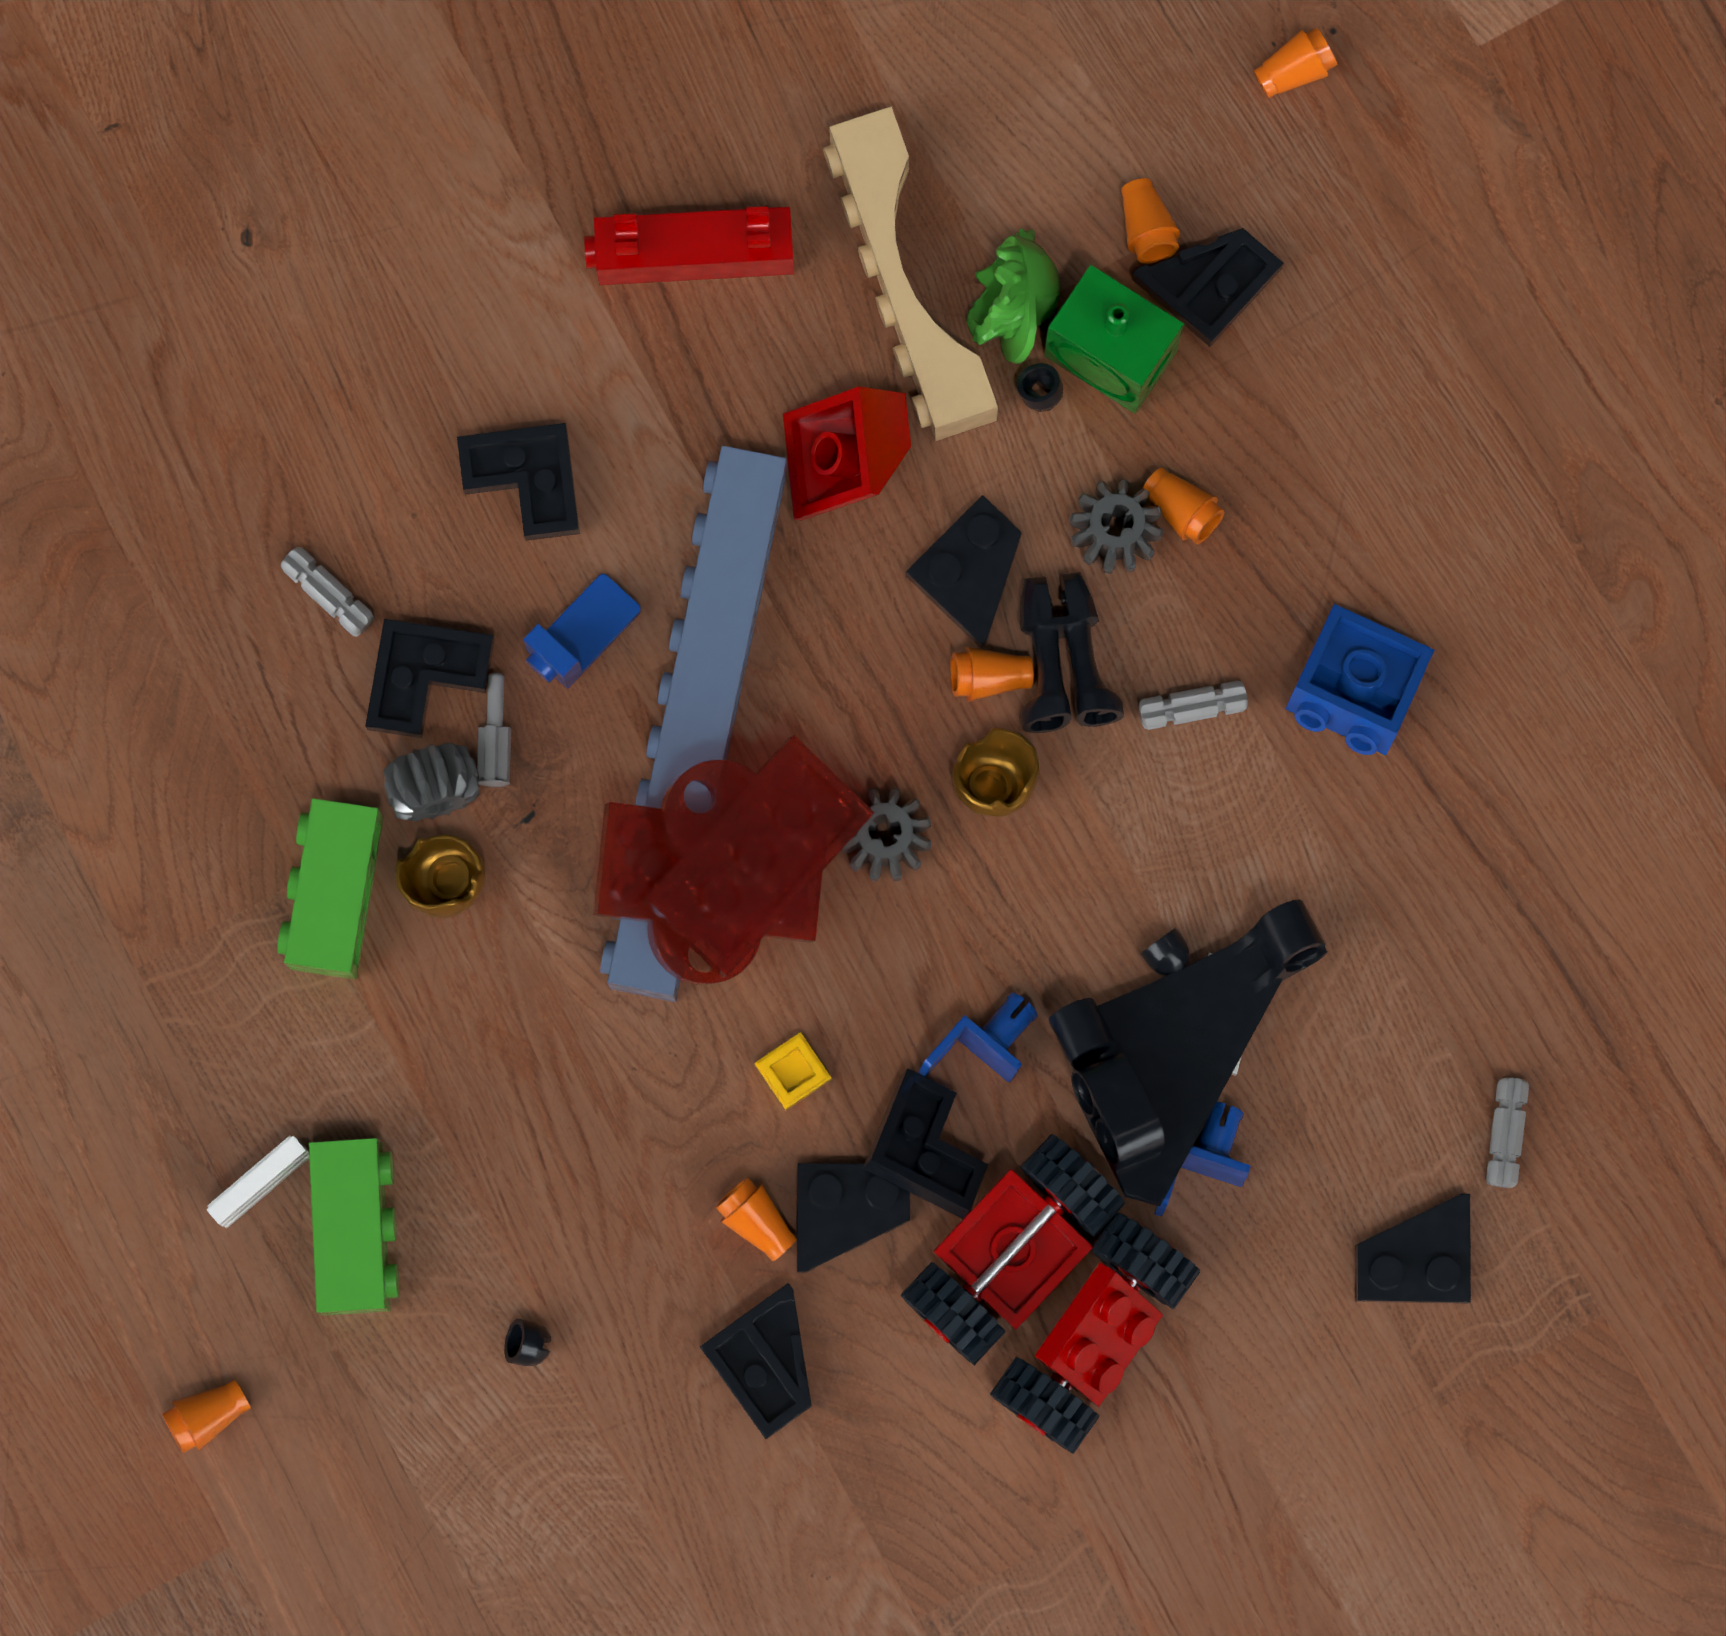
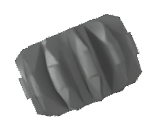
M1120 480L1117 494H1111L1110 488L1105 481L1099 482L1096 487L1098 500L1089 494L1083 493L1079 497L1078 504L1085 512H1075L1070 517V525L1081 530L1072 536V546L1081 548L1091 545L1086 551L1083 561L1087 565H1091L1099 556L1104 557L1103 569L1104 573L1107 574L1113 573L1116 560L1121 559L1123 567L1127 572H1132L1136 569L1134 554L1147 561L1151 560L1154 556V549L1148 542L1160 541L1163 535L1162 528L1151 524L1160 518V507L1150 506L1142 508L1149 496V492L1144 488L1139 490L1133 498L1127 496L1129 490V482L1127 480ZM1112 517L1124 519L1120 537L1109 535V525Z
M447 742L440 746L431 744L420 750L413 749L412 753L398 756L393 763H390L383 770L386 781L384 786L389 805L393 807L396 818L417 822L426 818L433 820L437 816L450 815V812L465 808L469 802L474 801L480 795L475 762L470 757L465 746Z
M872 788L868 790V799L871 805L868 809L856 799H852L849 803V809L859 820L851 818H841L839 820V829L854 835L840 841L839 849L842 853L860 850L852 858L850 868L857 872L868 861L871 862V881L878 882L881 877L882 866H889L890 876L893 881H900L902 879V870L899 862L903 861L914 871L921 867L920 859L910 849L921 852L930 851L931 840L916 834L929 829L931 821L929 817L910 819L918 811L920 802L913 798L902 808L899 807L900 789L892 788L889 793L888 803H881L878 790ZM886 823L889 831L899 830L901 836L895 834L893 845L884 847L881 839L871 840L869 834L876 835V825Z

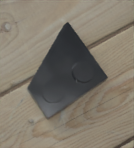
M1244 228L1218 237L1215 242L1208 245L1198 244L1180 251L1178 256L1150 267L1148 264L1140 266L1133 272L1132 280L1211 347L1282 270L1284 263Z
M982 495L906 571V577L972 641L982 648L988 641L1022 532Z
M798 1163L797 1273H808L816 1267L910 1222V1192L863 1169L864 1164Z
M1460 1194L1355 1245V1302L1471 1303L1470 1194Z
M789 1283L700 1346L766 1440L812 1407L794 1291Z

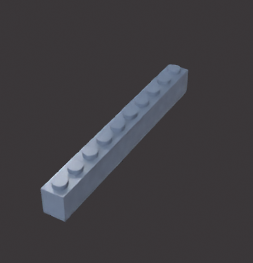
M721 446L719 461L709 460L703 492L711 494L707 514H697L692 545L700 546L696 567L686 566L680 594L681 598L689 599L685 620L675 618L669 644V651L678 652L674 672L664 671L659 689L658 704L666 705L662 726L652 725L648 740L646 757L655 759L651 780L641 778L636 797L635 811L643 812L639 834L629 833L625 848L623 865L632 866L628 888L618 886L613 905L612 919L621 921L616 942L606 941L601 961L600 973L609 975L607 983L611 990L676 1002L787 477V458Z

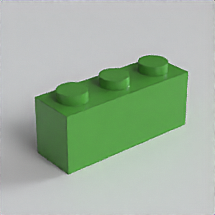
M312 798L310 812H301L296 834V844L304 846L300 867L292 866L287 886V899L294 900L291 922H282L278 938V954L285 955L284 963L290 970L357 980L384 816L378 808Z
M377 1138L309 1142L316 1312L326 1316L391 1311L390 1298H399L400 1292L398 1265L388 1264L387 1242L396 1241L395 1208H386L385 1185L394 1184L392 1152H383L382 1142Z

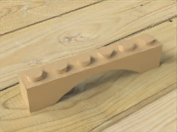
M892 107L830 126V145L823 147L826 163L832 178L842 176L848 195L840 197L843 211L849 227L859 226L865 241V245L858 247L859 256L867 278L873 276L878 278L883 295L875 297L884 327L894 326L901 345L893 347V351L902 377L912 376L918 395L911 397V403L920 428L930 426L934 440L938 441L997 421L998 406L980 356L957 343L932 320L916 298L903 271L896 243L895 221L899 197L909 173V155Z

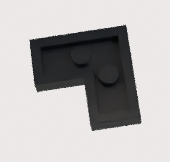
M566 423L457 437L462 485L465 495L518 488L523 532L526 541L580 534Z
M384 619L365 725L367 730L422 738L431 685L486 693L495 642L494 636Z
M907 1068L899 1077L863 1169L963 1219L971 1211L988 1164L939 1139L957 1093Z

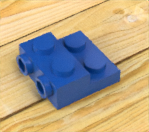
M1334 604L1285 709L1294 713L1297 723L1307 730L1320 732L1327 728L1346 737L1345 741L1348 747L1359 754L1372 755L1377 751L1387 755L1434 653V649Z

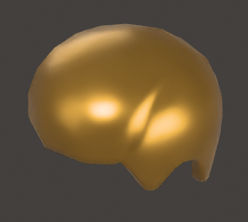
M992 728L981 740L974 743H966L957 757V762L954 764L952 780L957 797L978 815L1004 817L1018 811L1029 802L1038 781L1040 765L1036 748L1022 734L1002 728Z
M450 834L433 836L428 839H418L412 851L406 858L399 859L395 867L397 889L412 908L433 918H451L464 912L478 898L485 883L484 876L486 872L481 856L467 840Z

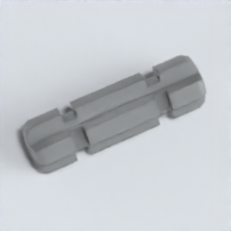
M302 547L294 548L280 564L283 572L295 583L301 582L303 590L333 618L338 616L340 625L352 636L357 637L366 631L374 620L372 612L360 600L354 602L352 593L322 565L315 566L317 562Z
M1242 681L1222 683L1219 686L1220 689L1215 690L1213 686H1206L1170 693L1168 699L1163 700L1161 695L1144 698L1139 703L1141 723L1144 729L1151 730L1166 727L1168 721H1173L1174 725L1217 717L1220 711H1224L1225 715L1243 712L1248 707L1245 686Z
M1503 1077L1497 1083L1495 1101L1500 1103L1499 1108L1494 1109L1489 1154H1493V1160L1488 1162L1486 1175L1487 1184L1491 1186L1513 1188L1518 1183L1520 1164H1516V1157L1519 1158L1521 1156L1526 1112L1522 1111V1105L1527 1103L1529 1092L1528 1081L1523 1079Z

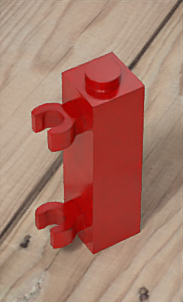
M768 205L747 206L746 209L648 215H636V213L614 214L612 217H594V235L584 236L586 268H596L599 286L794 275L790 207L768 208Z

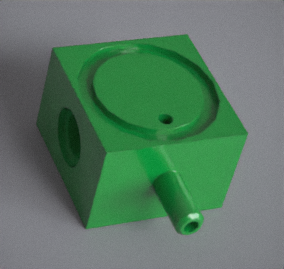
M1090 264L1048 327L1044 357L1136 414L1176 355L1184 323Z

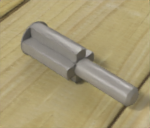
M491 673L488 676L487 725L485 727H478V785L486 787L510 785L511 728L503 727L505 677L501 673Z

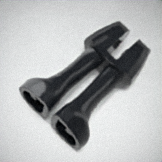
M1081 572L1061 574V605L1063 604L1064 616L1062 617L1052 616L1051 606L1053 604L1045 576L1026 578L1024 581L1020 605V629L1025 635L1032 637L1038 669V687L1035 697L1025 705L1020 715L1022 729L1025 732L1047 733L1056 731L1067 726L1072 719L1061 667L1059 639L1062 638L1067 640L1075 678L1077 722L1081 726L1097 727L1115 723L1124 717L1122 700L1116 693L1105 687L1096 666L1091 627L1099 622L1093 598Z

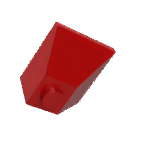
M858 386L783 414L794 520L802 521L880 494L911 448L906 393Z

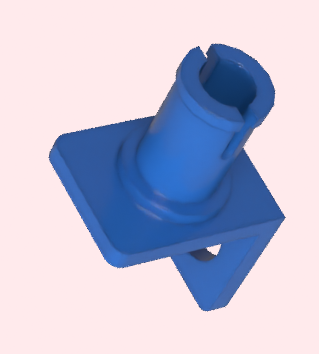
M1010 993L1007 996V1000L983 1027L977 1026L964 1015L923 1062L918 1073L927 1077L956 1042L959 1041L1010 1083L1022 1064L1009 1053L1008 1048L1027 1026L1038 1017L1036 1010L1028 1003L1016 1018L1012 1019L1011 1016L1019 1009L1024 998L1016 993Z
M1216 1102L1202 1128L1197 1146L1191 1148L1181 1168L1242 1187L1248 1177L1251 1166L1233 1160L1229 1155L1239 1123L1243 1118V1112L1231 1105L1222 1127L1220 1126V1120L1226 1103ZM1175 1180L1171 1185L1161 1206H1156L1154 1212L1155 1215L1161 1217L1163 1216L1165 1209L1168 1205Z

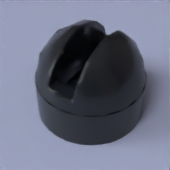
M1033 364L1024 369L1018 378V392L1023 402L1030 409L1038 412L1050 411L1063 397L1062 380L1057 370L1049 364ZM1036 383L1047 394L1040 396L1031 388Z
M1175 927L1140 953V955L1152 970L1160 975L1167 976L1182 970L1189 960V948L1185 939Z
M514 1320L508 1329L505 1339L504 1354L506 1361L521 1366H536L542 1363L550 1353V1351L543 1348L544 1343L551 1342V1336L546 1328L533 1321Z

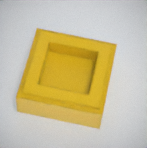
M801 1032L754 1063L785 1111L832 1080Z

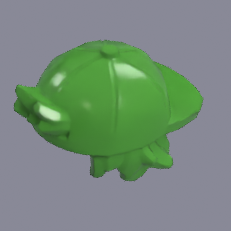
M1022 228L1019 229V232H1015V234L1006 238L1002 245H999L996 249L998 257L990 266L975 273L977 280L986 289L980 298L974 302L966 319L967 325L970 328V334L973 336L975 343L982 345L991 339L1000 337L1002 353L1006 361L1013 364H1020L1030 354L1034 346L1037 327L1045 324L1053 317L1059 304L1061 290L1057 267L1045 250L1035 243V231L1033 229L1025 231Z

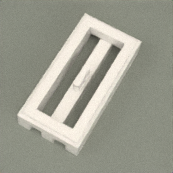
M289 1135L207 1205L208 1209L206 1210L219 1225L227 1229L309 1159V1150L299 1139Z

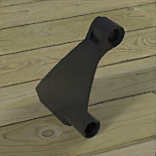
M1292 900L1273 908L1263 915L1257 924L1238 941L1178 972L1169 974L1098 1006L1092 998L1077 1000L1059 1009L1050 1017L1049 1024L1073 1070L1071 1081L1074 1094L1125 1197L1161 1206L1279 985L1285 979L1311 966L1327 954L1326 944L1302 900Z

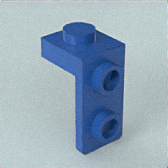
M600 574L547 630L537 624L523 639L527 652L530 654L525 661L546 682L550 683L556 678L564 687L569 689L641 613L640 605L606 574Z

